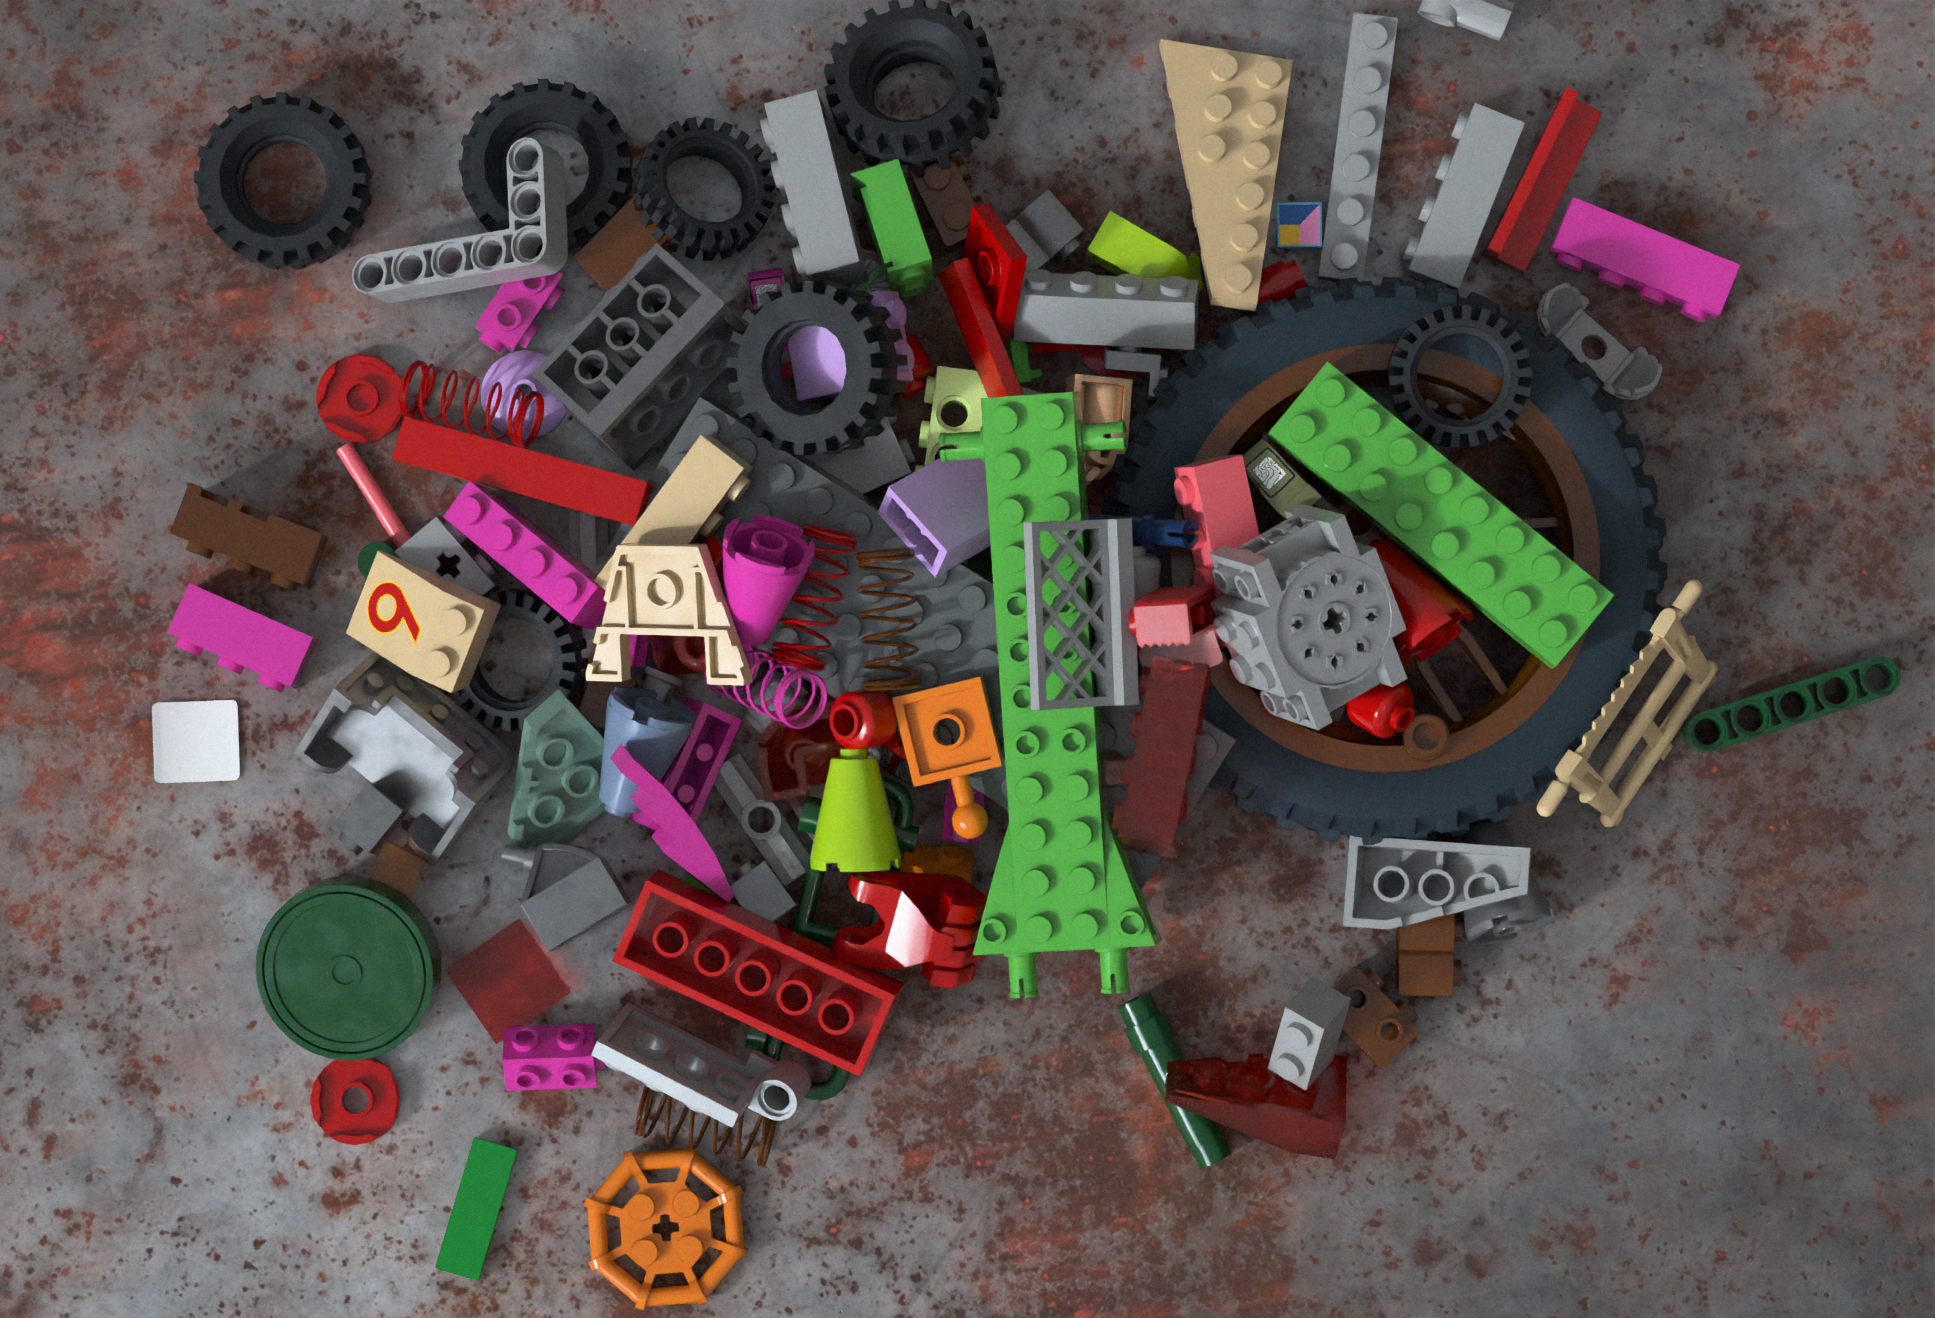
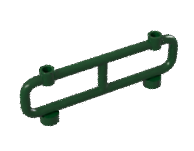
M882 776L886 796L891 798L896 806L893 825L902 865L905 852L914 854L920 827L911 825L914 803L908 790L901 783ZM806 795L798 826L799 831L815 834L822 803L821 798ZM809 859L792 931L811 940L832 944L835 935L841 928L813 921L825 871L811 869ZM890 865V870L900 872L901 867L896 868ZM874 906L872 907L868 926L876 922L880 917ZM750 1026L745 1048L762 1051L763 1054L779 1061L784 1041ZM834 1065L832 1074L827 1081L822 1083L811 1081V1087L805 1099L826 1100L835 1097L845 1088L850 1072ZM777 1086L780 1091L788 1094L783 1088Z

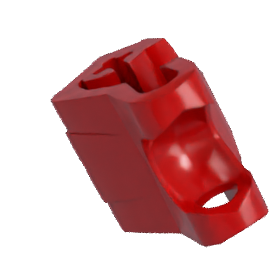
M892 870L852 872L848 883L851 894L857 901L874 906L880 917L876 922L867 927L844 926L839 929L831 947L837 958L850 964L878 970L904 969L921 963L920 973L929 980V986L953 989L956 986L973 981L976 974L974 962L981 961L983 955H973L988 896L966 882L965 879L953 874L910 873Z

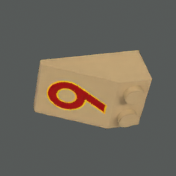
M379 550L346 634L409 674L450 693H454L469 687L501 604Z

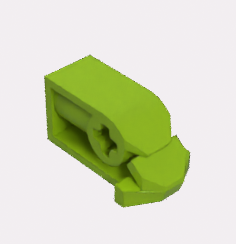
M1112 211L1108 213L1087 249L1086 258L1117 276L1128 273L1145 278L1181 276L1187 280H1199V292L1203 287L1199 256L1191 253L1187 260L1186 256L1177 249Z

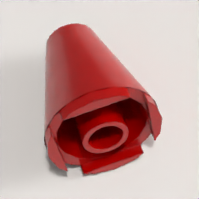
M1375 539L1366 544L1375 547L1407 629L1392 638L1403 668L1407 669L1410 667L1406 661L1407 659L1416 655L1419 661L1422 662L1457 638L1463 632L1458 623L1464 617L1470 623L1473 620L1474 613L1464 602L1392 541L1389 540L1381 543L1378 539Z

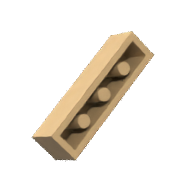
M700 435L621 544H697L702 536L708 538L710 534L713 535L723 522L724 517L719 513L729 500L736 502L750 485L751 480L747 478V475L753 467L712 435ZM614 554L594 580L604 590L607 587Z

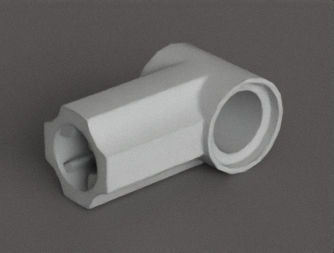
M1422 0L1418 14L1440 25L1448 27L1458 25L1500 41L1512 13L1514 3L1507 0Z

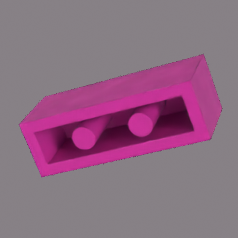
M191 583L188 584L167 633L178 637L175 646L197 656L201 655L203 649L219 655L216 664L240 675L244 667L260 673L258 683L281 693L285 685L295 689L298 688L319 641Z
M684 696L681 703L692 709L697 716L694 729L661 782L696 824L742 720L705 702ZM642 812L632 813L629 817V820L653 831L660 827Z

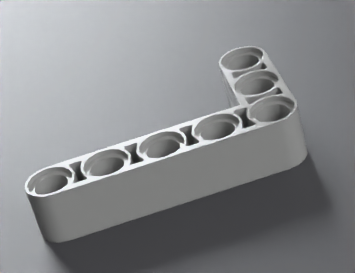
M523 137L516 140L511 145L506 160L509 229L368 254L361 257L352 270L353 285L358 291L382 302L397 303L557 273L564 267L568 257L565 175L562 156L558 151L532 138ZM539 156L536 166L532 169L534 160ZM541 199L540 206L538 210L534 213V208L537 202ZM543 243L542 250L536 257L537 249ZM502 251V257L500 261L496 264V259L499 253ZM462 259V264L460 268L456 271L457 265L459 261ZM422 267V272L420 276L417 277V273L419 269ZM383 274V278L381 282L378 284V280L380 276Z

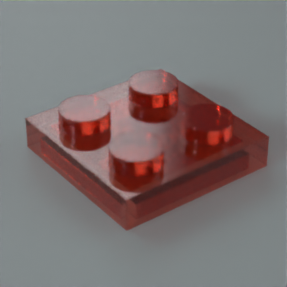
M521 918L445 970L496 1044L503 1041L504 1027L524 1026L572 993Z

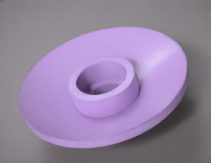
M532 350L511 352L498 359L487 371L481 387L482 407L486 415L489 393L492 386L499 381L502 385V397L491 424L503 434L508 430V414L512 397L515 391L522 385L530 386L532 391L541 393L544 399V416L537 438L553 431L566 416L568 410L532 375L540 366L541 361L546 356L545 354ZM498 386L493 394L490 415L496 403ZM535 397L531 401L524 418L522 440L527 438L533 425L536 412ZM516 399L513 409L512 422L519 406L520 400Z

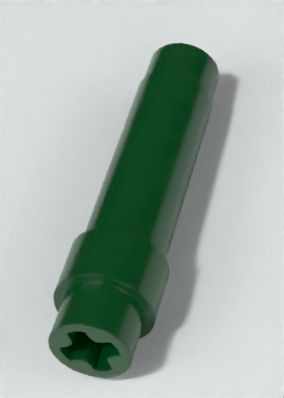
M1149 991L1117 1007L1127 1026L1124 1032L1135 1053L1140 1054L1200 1169L1213 1165L1232 1154L1222 1133L1223 1131L1174 1038L1176 1032L1164 1009L1159 1011Z

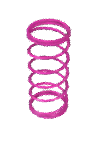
M742 646L746 652L745 657L748 659V665L753 675L752 682L755 680L759 665L762 662L768 660L770 670L767 672L762 682L761 690L751 696V683L744 686L733 685V688L726 689L724 685H720L721 689H718L714 685L707 684L715 693L725 695L732 701L740 702L748 708L755 709L760 714L768 715L772 719L781 721L788 727L803 729L816 722L823 713L827 702V687L820 676L807 669L778 662L779 664L773 667V659L770 658L769 654L765 650L754 647ZM758 654H762L765 657L760 659ZM705 660L703 670H704V679H705V681H706V683H707L706 660ZM786 666L791 667L793 670L788 672ZM782 667L784 677L776 689L775 697L765 703L764 691L771 682L773 672L777 668ZM808 676L812 682V695L809 703L795 716L786 718L784 711L791 707L798 698L802 677ZM798 679V688L795 696L783 707V698L786 690L791 683ZM816 680L821 689V700L818 709L807 721L798 724L791 723L790 721L802 716L811 706L816 694ZM746 689L747 698H741L739 693ZM760 696L761 704L756 705L753 700ZM775 702L776 710L769 711L767 706Z

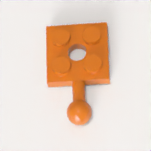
M983 676L893 697L892 701L913 786H921L951 778L958 805L952 816L954 830L958 835L967 839L981 836L987 829L988 815L981 805L974 802L968 774L1005 765ZM944 718L956 721L960 727V737L954 744H945L937 737L936 727Z

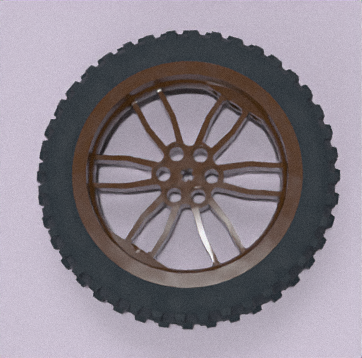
M1357 277L1340 279L1336 289H1331L1328 285L1314 288L1312 285L1295 290L1293 300L1289 301L1285 298L1274 303L1271 299H1268L1256 306L1255 312L1253 311V317L1244 316L1236 322L1232 320L1226 322L1216 329L1217 339L1214 342L1210 341L1202 348L1195 346L1194 350L1188 351L1181 359L1184 368L1177 370L1169 380L1163 378L1153 390L1157 401L1154 405H1151L1146 415L1137 414L1131 424L1129 433L1134 439L1132 442H1129L1125 454H1117L1111 472L1118 477L1113 494L1103 498L1100 514L1144 517L1148 513H1158L1164 516L1165 519L1185 520L1182 505L1177 501L1174 492V481L1176 480L1174 468L1223 455H1242L1254 440L1259 441L1260 439H1263L1275 449L1285 462L1302 478L1285 452L1267 438L1270 432L1269 426L1284 415L1327 361L1360 388L1388 387V366L1390 365L1391 354L1399 338L1415 321L1431 311L1442 307L1470 305L1479 309L1484 308L1491 311L1497 317H1502L1506 320L1508 325L1521 336L1522 339L1520 340L1524 347H1527L1530 355L1529 363L1530 367H1532L1533 375L1530 387H1532L1531 393L1521 416L1516 419L1511 428L1498 436V439L1510 444L1523 459L1534 476L1549 511L1547 518L1522 520L1535 531L1550 530L1554 532L1556 548L1614 594V597L1556 667L1550 669L1531 653L1514 678L1509 683H1505L1474 637L1459 622L1458 626L1463 632L1455 640L1462 646L1494 694L1492 699L1464 717L1459 714L1429 667L1427 659L1420 662L1416 655L1411 657L1410 660L1416 674L1447 718V727L1450 735L1449 746L1439 759L1431 762H1422L1410 756L1405 749L1403 736H1391L1388 738L1365 736L1339 723L1347 706L1346 704L1330 712L1333 722L1320 730H1315L1270 714L1261 700L1260 693L1262 690L1240 683L1232 673L1229 664L1232 657L1228 647H1219L1223 657L1220 664L1156 686L1238 739L1208 785L1211 790L1220 785L1227 790L1229 795L1236 798L1235 806L1251 814L1258 808L1264 812L1265 816L1275 819L1276 826L1289 831H1293L1297 824L1305 826L1308 830L1316 831L1317 839L1336 842L1340 835H1346L1349 839L1350 836L1361 837L1363 845H1375L1382 842L1383 838L1388 837L1426 841L1427 834L1429 833L1439 834L1445 832L1448 833L1450 838L1469 833V823L1487 818L1493 824L1511 816L1510 806L1518 802H1526L1527 800L1534 803L1542 798L1548 789L1547 783L1557 777L1555 773L1556 766L1568 750L1575 752L1582 744L1583 735L1592 729V721L1601 715L1602 707L1611 701V693L1620 687L1621 678L1630 673V665L1639 659L1640 650L1646 647L1649 635L1652 634L1649 630L1660 612L1665 608L1656 603L1657 595L1664 590V582L1667 581V563L1659 560V550L1664 546L1663 537L1667 536L1665 518L1655 516L1654 508L1659 503L1654 475L1644 474L1642 468L1645 462L1642 453L1644 446L1638 434L1628 435L1624 428L1628 420L1624 416L1623 409L1614 396L1604 398L1600 392L1602 384L1595 377L1597 373L1586 361L1578 365L1572 362L1573 352L1564 346V343L1552 333H1549L1544 338L1537 333V326L1528 321V316L1514 308L1505 315L1500 312L1499 304L1474 292H1471L1467 298L1459 297L1458 290L1446 288V283L1428 280L1424 288H1418L1415 281H1406L1398 277H1383L1380 285H1373L1372 281L1359 282ZM1447 335L1436 340L1422 355L1417 369V384L1420 395L1434 412L1437 410L1455 420L1472 419L1483 414L1497 399L1502 386V369L1493 349L1484 341L1471 335ZM1473 447L1459 449L1453 464L1461 471ZM1323 496L1312 506L1345 516L1350 512H1358L1347 502L1341 505L1339 509H1336ZM1368 519L1366 533L1353 535L1356 543L1364 545L1375 539H1378L1381 543L1390 540L1415 561L1411 554ZM1162 546L1156 550L1146 549V553L1153 554L1160 560V588L1194 585L1193 572L1195 565L1190 549L1174 546ZM1426 570L1436 580L1443 581L1438 576H1436L1432 571ZM1137 656L1138 675L1146 680L1139 656ZM1635 689L1622 708L1629 707L1636 694ZM1610 726L1598 744H1602L1611 733L1612 729Z

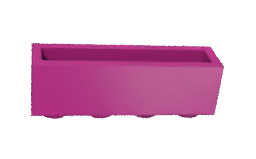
M1575 197L1567 204L1548 253L1557 256L1555 262L1562 267L1580 272L1581 268L1584 267L1599 273L1597 280L1606 285L1622 289L1623 284L1640 290L1638 295L1640 298L1661 306L1664 305L1665 301L1682 307L1680 313L1685 317L1703 323L1707 318L1714 320L1721 314L1740 267V264Z
M468 481L443 517L570 623L593 630L604 616L607 602L604 601L606 590L594 582L597 575L493 489Z

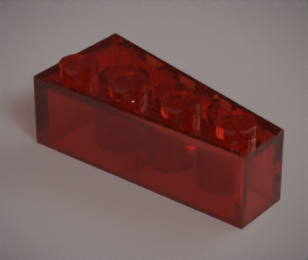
M1153 654L1151 667L1144 666L1142 669L1139 693L1146 695L1142 712H1134L1130 730V738L1137 739L1134 756L1125 757L1121 776V783L1128 784L1125 802L1117 801L1112 822V828L1119 830L1118 837L1126 850L1180 859L1182 843L1177 842L1175 837L1178 825H1183L1188 813L1189 789H1185L1187 780L1191 781L1195 771L1198 746L1194 744L1195 735L1200 736L1211 677L1208 664Z

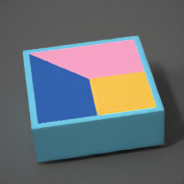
M1322 202L1276 204L1277 249L1322 248Z

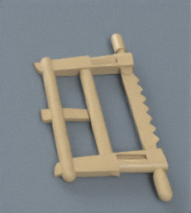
M1695 579L1689 580L1671 605L1672 609L1666 608L1660 612L1649 630L1653 637L1650 643L1640 650L1639 659L1630 665V673L1621 678L1620 687L1611 693V701L1602 707L1601 715L1592 721V729L1583 735L1582 744L1575 752L1568 750L1556 766L1555 773L1558 778L1556 781H1552L1536 806L1540 816L1548 817L1554 813L1568 792L1567 788L1570 785L1580 793L1579 800L1582 803H1589L1601 813L1600 822L1603 826L1613 827L1615 825L1618 827L1625 809L1658 760L1666 758L1673 747L1671 741L1706 689L1717 680V677H1715L1718 672L1717 664L1706 660L1696 642L1695 636H1688L1680 621L1683 616H1687L1701 595L1703 586L1700 581ZM1664 648L1672 657L1673 662L1597 773L1587 762L1592 751L1659 652ZM1685 673L1691 681L1658 728L1653 719ZM1643 736L1648 745L1614 793L1608 785L1639 739Z

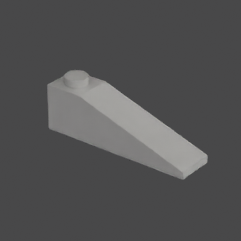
M1350 836L1343 926L1391 930L1527 895L1529 893L1532 848L1383 838L1382 842L1375 845H1363L1361 837Z

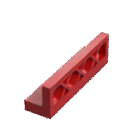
M1566 87L1559 97L1483 253L1484 256L1521 274H1524L1603 113L1576 100L1579 92L1569 87Z

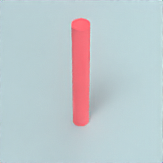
M349 442L343 445L336 453L397 549L400 548L411 538L409 532L353 444Z

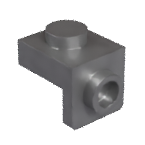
M1115 346V349L1105 348L1103 365L1105 369L1148 372L1147 399L1157 400L1153 390L1163 378H1168V364L1160 363L1161 355L1159 352L1142 351V347Z

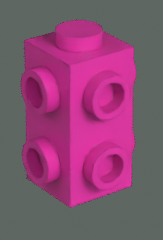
M558 271L552 275L503 283L475 325V328L482 332L478 339L498 353H501L504 347L513 353L518 344L526 349L540 328L533 321L543 307L551 311L565 290L558 285L563 274Z
M595 1023L504 1027L502 1062L506 1091L597 1088L598 1069H605L606 1065L603 1061L591 1056L597 1042Z

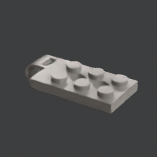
M627 1002L600 1036L591 1056L603 1061L609 1068L622 1071L644 1082L648 1088L657 1092H663L683 1102L689 1109L698 1113H704L731 1128L735 1126L747 1108L771 1120L782 1121L790 1118L811 1087L809 1073L801 1064L795 1061H777L754 1049L748 1061L745 1062L630 1002ZM777 1086L783 1088L788 1094L780 1091Z

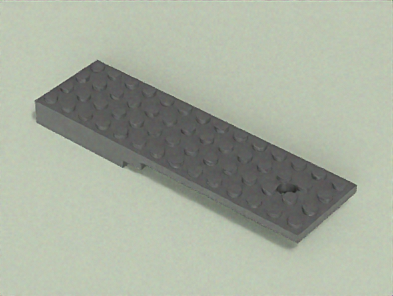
M699 397L648 480L652 484V489L646 509L700 435H712L753 467L747 475L751 483L744 494L736 502L729 500L719 513L724 517V520L713 534L714 537L722 541L725 528L733 519L740 518L739 524L752 522L753 515H766L781 518L797 525L800 529H802L801 526L804 524L815 525L850 534L859 540L856 542L857 546H855L857 550L853 553L833 554L815 552L844 565L851 574L843 578L809 576L838 589L844 598L837 602L804 600L829 611L838 620L836 624L831 626L798 624L825 636L832 644L830 648L825 650L796 649L807 655L822 659L827 663L825 666L826 670L808 671L816 673L823 679L827 687V693L835 699L845 692L862 690L864 687L862 683L867 680L906 678L915 675L908 672L868 669L861 666L865 661L914 650L896 646L864 644L859 641L864 636L912 625L901 622L868 620L858 616L863 611L910 601L904 598L864 595L856 591L862 586L909 576L900 573L861 570L855 566L858 563L855 561V554L857 552L909 549L877 513L880 505L804 456L794 454L792 450H777L771 447L772 439L758 438L751 432L755 426L753 423L745 418H740L739 414L714 398ZM622 523L606 551L614 554L616 546L623 542L634 526ZM802 535V539H804L808 545L812 540L815 547L828 549H852L848 546L838 545L818 540L806 535ZM702 536L697 544H704L707 538ZM912 553L914 556L912 559L882 561L865 565L904 569L915 574L912 579L905 582L868 589L869 591L907 594L917 599L912 605L869 614L910 619L918 624L915 629L907 632L870 639L908 643L919 648L918 652L914 655L873 665L915 669L921 673L918 678L921 679L919 683L922 685L918 688L885 690L882 692L892 700L896 696L983 676L1005 764L993 582L964 563L958 564L935 578L914 553ZM815 557L808 571L821 573H846L842 569ZM802 579L794 593L814 597H840L833 591L805 579ZM791 600L781 616L807 621H834L819 611ZM778 621L769 639L755 647L765 650L770 654L771 649L777 648L772 645L774 641L813 646L828 644L809 633ZM1138 675L1139 704L1101 706L1104 750L1111 749L1120 752L1126 758L1128 766L1127 775L1121 783L1106 784L1107 805L1129 857V864L1137 884L1143 889L1238 739ZM804 676V677H803V678H805L806 680H808L809 682H811V680H810V678H809L808 676ZM815 680L816 686L820 688L818 682ZM944 718L936 727L937 737L945 744H954L960 737V727L956 721ZM897 721L895 733L898 734V737H900V738H901L900 740L902 741V737H901V733H900V729H899V725H898V721ZM1005 765L968 774L973 788L1008 810Z

